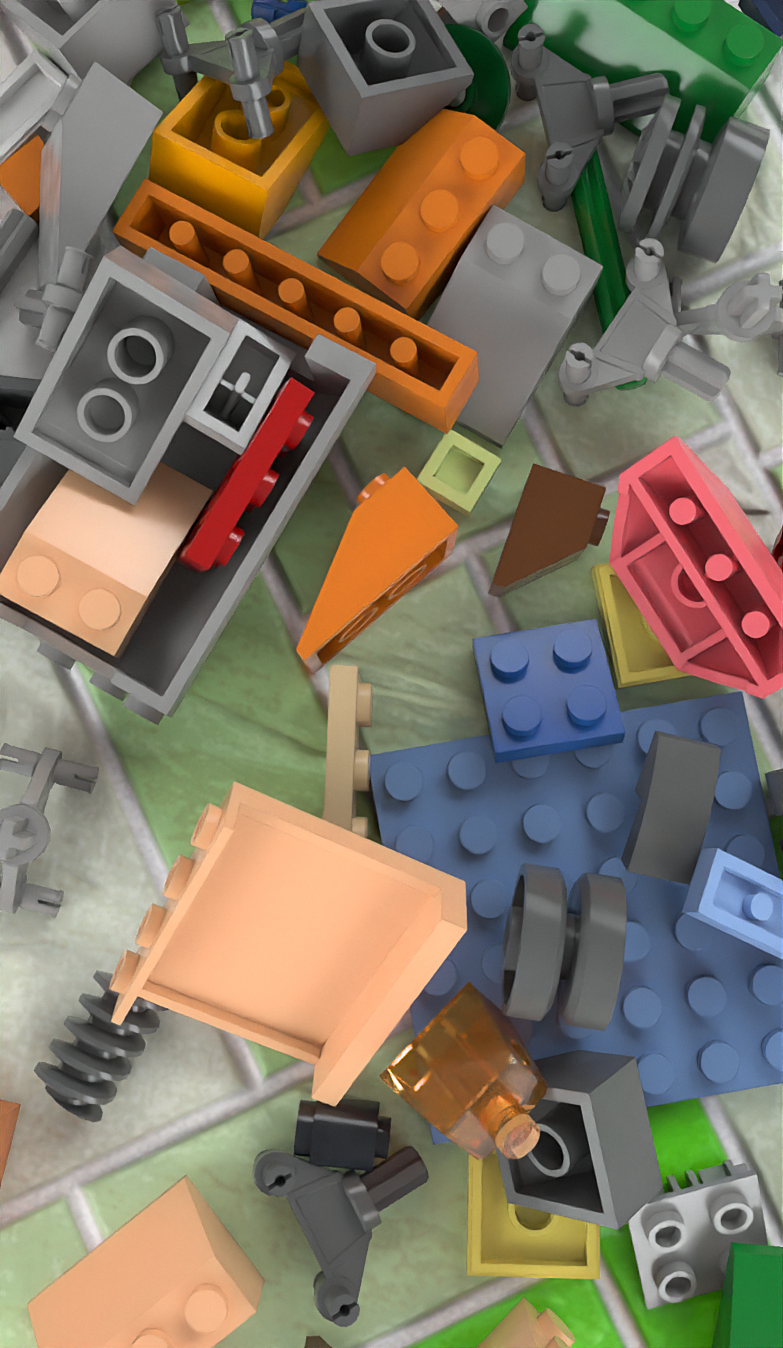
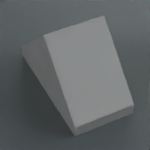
M240 319L182 421L242 455L297 353Z

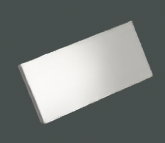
M37 48L0 83V165L37 135L43 140L50 133L40 125L68 79V76Z

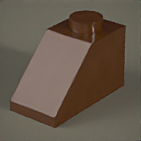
M533 463L488 594L500 598L578 560L588 544L598 547L610 515L609 510L600 507L606 487Z

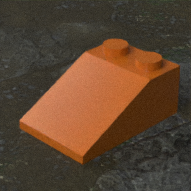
M405 466L391 479L386 473L377 476L365 486L356 498L360 505L352 513L296 648V652L313 674L453 553L459 526Z

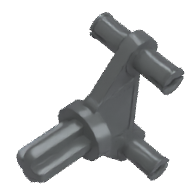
M166 6L157 10L155 18H157L165 50L160 53L164 72L173 76L179 102L199 82L197 73L230 84L233 99L242 103L248 137L252 136V139H260L273 134L274 126L272 125L266 95L272 91L273 78L283 71L284 61L298 55L306 8L298 9L270 23L261 17L254 18L243 23L239 29L228 32L225 35V40L192 44L188 42L180 6Z
M527 24L519 30L518 46L511 55L510 70L513 79L516 81L515 90H517V97L523 101L537 99L548 144L547 159L541 164L538 171V188L542 194L541 199L542 201L544 200L543 207L548 211L558 212L566 206L567 197L573 192L594 151L602 142L603 137L613 134L614 123L655 114L662 106L666 94H669L667 79L661 73H654L613 84H608L606 77L603 75L591 78L589 74L582 73L543 46L545 35L543 36L544 31L539 25Z
M406 1146L374 1166L372 1172L366 1171L358 1176L353 1169L342 1174L338 1170L309 1164L308 1160L277 1149L260 1152L253 1164L252 1176L254 1183L261 1192L268 1196L286 1197L322 1269L316 1275L313 1282V1298L317 1310L323 1318L334 1322L340 1327L352 1325L357 1320L360 1312L357 1302L369 1242L373 1234L372 1229L382 1223L379 1212L427 1182L429 1176L422 1157L413 1146Z

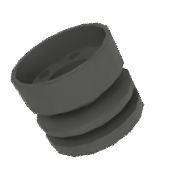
M666 94L662 106L642 130L620 190L622 192L620 219L616 229L631 234L641 208L651 209L654 213L645 239H657L670 217L682 220L677 250L712 263H717L734 232L749 197L766 151L770 129L730 116L721 127L713 143L700 140L705 121L706 107L696 105L683 134L671 130L681 99Z

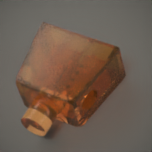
M468 981L380 1074V1078L437 1130L477 1160L487 1158L496 1147L500 1149L506 1158L518 1159L528 1154L539 1140V1126L528 1113L546 1095L547 1083L509 1017L503 1015L502 1010Z

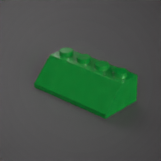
M523 0L528 8L508 28L502 44L513 52L518 46L519 30L527 24H536L544 31L545 41L543 46L582 73L589 74L591 78L603 75L606 77L608 84H613L654 73H661L667 79L669 95L681 99L671 130L684 134L696 105L706 107L705 121L700 140L713 143L728 118L732 116L739 119L764 85L783 47V39L724 0ZM655 114L618 123L640 137L643 128L648 125Z

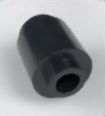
M342 1097L336 1107L318 1100H300L294 1141V1156L310 1157L309 1164L372 1172L374 1158L387 1159L391 1117L379 1116L380 1102Z

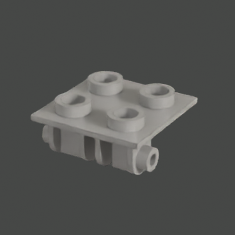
M726 1160L721 1165L698 1170L701 1184H699L693 1170L685 1171L688 1188L681 1190L674 1175L666 1176L669 1193L665 1194L662 1188L625 1223L629 1225L647 1309L682 1302L695 1296L723 1289L731 1242L768 1245L758 1178L755 1170L749 1171L745 1163L734 1166L731 1160Z

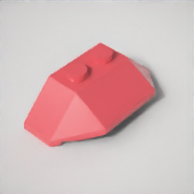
M674 436L619 475L617 492L619 493L614 518L609 563L677 670L721 685L744 690L747 694L763 699L783 688V572L729 488L679 436Z

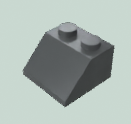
M315 0L306 4L296 65L348 156L403 144L472 82L473 71L429 0Z
M576 1050L488 1070L479 1076L480 1081L485 1082L482 1090L485 1104L488 1102L486 1108L490 1126L492 1097H517V1080L510 1082L500 1090L508 1081L519 1077V1092L527 1082L541 1098L539 1101L526 1086L518 1098L536 1106L534 1108L514 1107L516 1126L500 1123L498 1146H496L493 1135L508 1203L619 1230L663 1188L636 1057ZM491 1089L492 1094L490 1096H487V1090ZM517 1110H530L525 1118L538 1132L540 1137L535 1147L528 1154L518 1158L504 1140L502 1141V1126L513 1128L508 1136L512 1135L522 1123V1121L518 1122Z

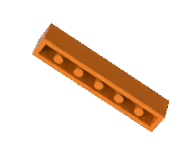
M144 178L112 230L113 235L122 247L142 259L149 247H152L204 274L220 305L308 350L317 334H320L376 363V375L366 391L446 434L451 430L479 382L477 351Z

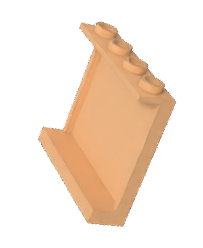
M234 781L220 807L208 803L203 810L190 843L196 849L191 858L179 855L175 860L162 891V896L167 897L163 907L152 903L139 927L135 939V944L140 945L138 951L134 953L126 949L121 956L109 986L110 990L119 993L111 1022L121 1025L138 996L149 1002L315 1065L311 1098L336 1107L467 931L466 882Z

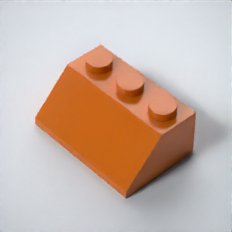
M442 109L407 141L397 146L318 251V258L362 292L419 321L449 282L461 256L492 205L504 210L525 183V153L475 115Z

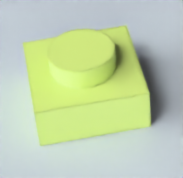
M450 430L448 434L445 433L419 474L417 481L431 496L469 518L499 469L502 459L457 432Z

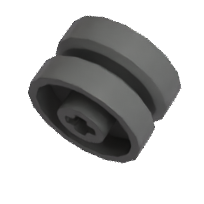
M528 863L521 865L512 903L507 915L503 939L501 997L503 1015L541 1021L549 1012L557 990L558 1009L564 1024L605 1031L611 1021L617 1002L625 953L627 905L625 887L621 877L588 872L583 873L574 882L567 901V887L559 868Z

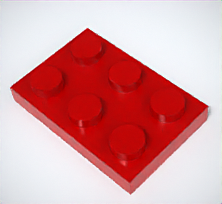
M291 377L273 396L242 455L238 454L178 553L175 559L176 562L195 573L209 570L211 565L218 568L220 564L223 566L227 564L245 534V531L235 526L244 510L251 513L254 507L260 508L280 475L270 468L276 456L283 459L289 449L293 451L308 430L314 417L304 410L315 392Z

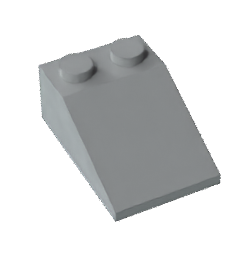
M0 0V9L68 77L72 73L83 81L95 61L127 86L131 85L132 79L150 61L159 57L160 53L165 50L158 21L155 18V12L166 6L176 5L179 7L176 0ZM181 10L183 23L186 28L190 23Z
M95 61L83 81L72 73L69 75L40 125L48 130L51 135L41 150L37 290L45 291L47 284L56 285L66 246L82 251L86 250L163 114L160 109Z
M492 205L461 256L427 326L478 352L479 382L455 423L502 449L590 301L603 266L495 205Z
M121 245L103 256L13 437L135 506L239 318Z

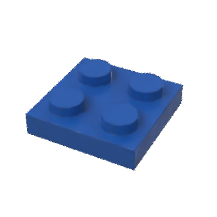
M597 618L472 638V650L495 763L623 743L626 732Z

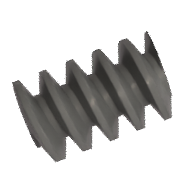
M98 970L93 978L105 993L102 997L82 993L78 1000L89 1012L88 1020L67 1016L64 1021V1025L76 1037L74 1042L70 1043L60 1039H53L49 1045L50 1050L61 1060L60 1064L56 1066L46 1062H38L34 1069L37 1076L46 1084L45 1089L47 1093L68 1112L93 1123L100 1121L103 1111L100 1105H106L115 1098L117 1087L114 1081L127 1079L132 1066L128 1057L135 1058L141 1056L144 1052L146 1042L141 1034H152L159 1028L160 1019L154 1010H170L137 996L122 1024L118 1025L111 1022L119 993L109 989L113 974Z

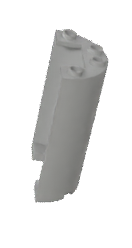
M149 247L143 260L239 318V320L245 321L297 353L276 393L291 377L315 392L304 410L314 417L308 430L293 451L289 449L283 459L276 456L270 467L280 474L271 492L260 508L254 507L251 513L244 510L235 526L245 531V534L225 566L220 564L218 568H215L211 565L209 570L195 573L175 561L121 658L103 651L0 595V618L41 639L42 643L37 652L71 670L76 660L95 671L89 681L91 684L122 701L127 693H129L123 706L159 725L164 715L173 717L375 377L377 369L376 363L320 334H317L307 350L220 305L204 274ZM182 421L160 461L211 489L214 495L238 453ZM28 445L0 488V573L29 524L69 470V468Z

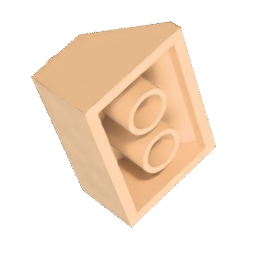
M185 1175L33 1297L27 1306L38 1348H213L256 1313L265 1280L189 1177Z

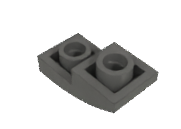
M655 731L635 788L641 803L621 857V861L628 872L690 885L705 838L715 795L721 749L717 745Z

